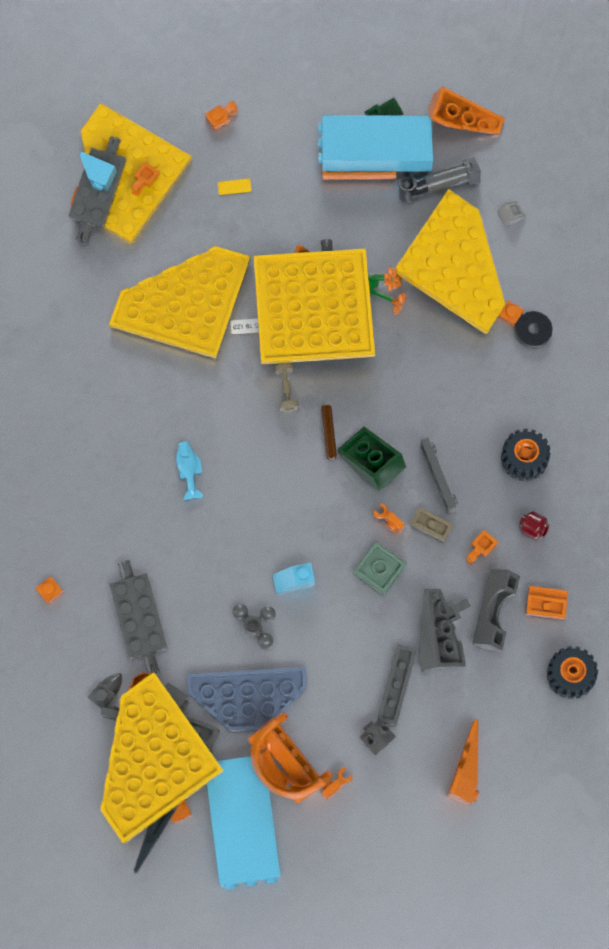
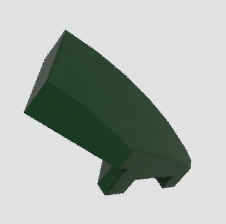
M394 97L380 106L376 104L364 111L366 116H401L404 114Z

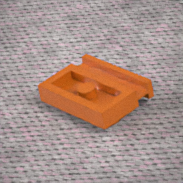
M529 586L526 615L565 620L568 591Z

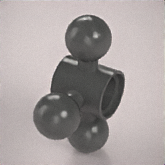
M244 604L235 605L233 615L237 619H243L245 633L251 637L257 636L258 644L261 648H270L273 645V637L268 633L262 632V623L264 621H272L275 618V609L271 606H265L261 609L260 616L257 617L248 616V608ZM251 622L258 624V628L254 631L249 630L247 627Z

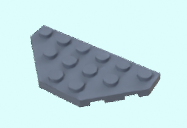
M306 667L187 674L188 695L229 732L258 730L273 717L278 716L283 711L286 712L307 688Z

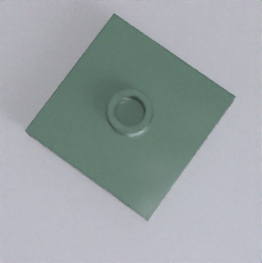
M375 541L354 569L353 574L382 595H385L407 566V563Z

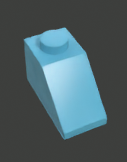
M81 152L80 158L92 187L99 191H102V189L108 191L117 173L115 166Z
M311 563L292 566L273 574L276 594L315 586Z

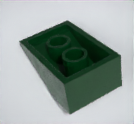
M365 426L337 449L339 455L369 485L379 492L407 468L402 454Z

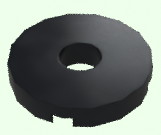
M526 312L516 322V338L526 347H542L552 336V323L541 312ZM536 326L539 332L533 334L529 331V327Z

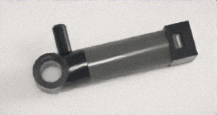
M474 157L463 160L460 166L421 177H416L414 171H406L408 177H404L399 181V197L403 202L410 203L415 201L418 196L467 183L468 186L480 183L481 170Z

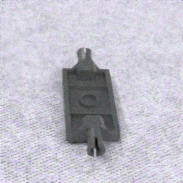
M110 136L106 151L94 148L90 150L89 155L114 165L117 173L109 190L102 189V191H99L92 187L84 168L68 215L70 219L77 220L81 224L76 240L79 242L87 243L91 228L95 226L105 228L127 162L125 157L116 155L121 143V139L117 137L114 139L113 136Z
M130 560L125 561L126 569L122 561L118 563L122 580L110 583L109 585L129 659L137 657L144 659L147 672L153 673L151 668L153 666L154 672L157 674L160 670L155 656L157 652L168 648L147 573L134 576Z

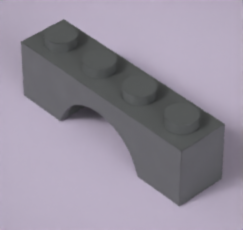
M490 569L472 644L484 650H503L507 632L499 624V612L504 602L516 595L520 580L519 575L510 570Z

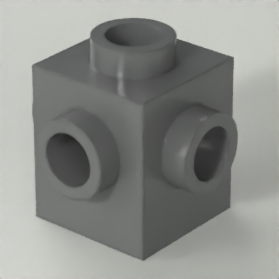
M381 719L375 723L369 722L363 728L365 732L360 736V739L375 755L396 738L394 733Z

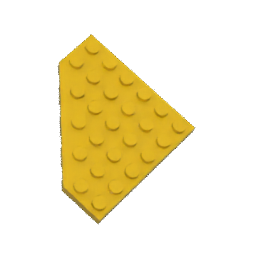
M100 103L80 130L84 150L88 155L91 148L106 151L110 136H113L114 139L116 137L121 139L116 155L125 157L127 162L105 229L132 244L190 163L192 156ZM146 162L160 171V175L150 188L144 186L141 194L137 197L131 193L133 191L131 187L137 181L134 179V175L143 163Z
M448 189L395 269H397V275L484 334H487L505 306L504 297L479 209Z
M214 246L203 254H197L185 260L182 264L174 265L162 271L161 274L138 282V285L129 289L126 288L120 292L109 327L216 359L251 256Z
M154 672L121 696L100 810L122 843L125 844L224 771Z

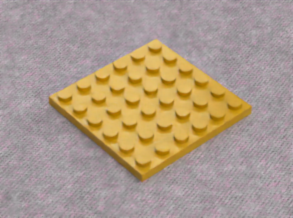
M366 249L254 256L261 364L375 357Z

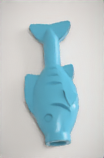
M188 441L178 443L176 465L180 471V479L186 478L188 487L183 500L203 498L202 493L195 489L193 478L195 474L202 473L201 461L190 447Z

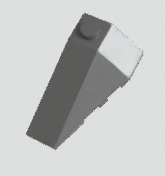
M424 589L419 645L422 671H437L466 666L461 640L458 641L456 638L454 623H450L448 617L449 609L441 589Z

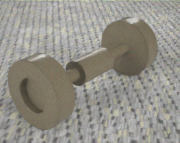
M281 363L275 366V373L284 377L282 384L287 401L279 404L280 411L282 412L299 409L298 401L290 400L291 387L287 374L294 371L292 363Z

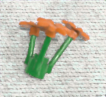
M389 267L388 273L368 274L370 293L392 302L395 305L392 312H395V315H397L399 310L403 308L402 304L406 301V293H400L398 298H391L374 290V288L378 287L379 281H385L384 285H388V291L401 287L402 277L397 275V269L393 270L392 267Z

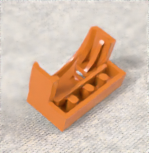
M283 711L262 725L248 738L251 744V762L257 777L270 791L279 796L294 799L298 804L324 786L333 775L329 770L320 776L317 774L280 724L288 719V716ZM272 757L282 765L284 773L276 766ZM292 781V784L288 788H286V786Z

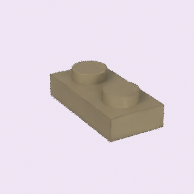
M419 507L410 526L444 543L453 524Z

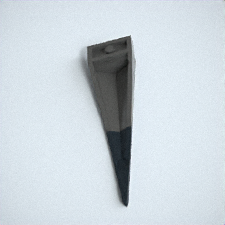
M186 716L207 748L212 752L220 729ZM179 804L148 826L134 867L135 874L141 868Z

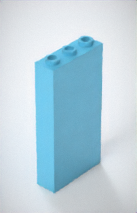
M322 116V123H318V134H322V138H318V149H322V153H319L318 161L319 164H322V171H432L433 148L430 116Z
M251 756L217 761L224 771L207 783L220 887L224 886L225 890L237 888L236 884L245 883V887L255 886L257 881L265 880V884L276 883L277 878H281L269 789L257 777L252 766Z

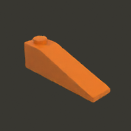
M443 86L433 94L428 108L430 119L445 127L499 135L505 119Z
M475 719L471 725L447 794L448 798L470 805L472 801L476 802L479 790H476L478 785V720Z

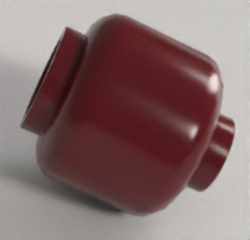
M534 511L523 515L519 522L521 532L535 540L541 537L544 538L550 527L547 518Z

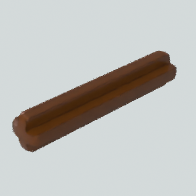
M323 405L321 411L327 460H335L337 452L332 406Z

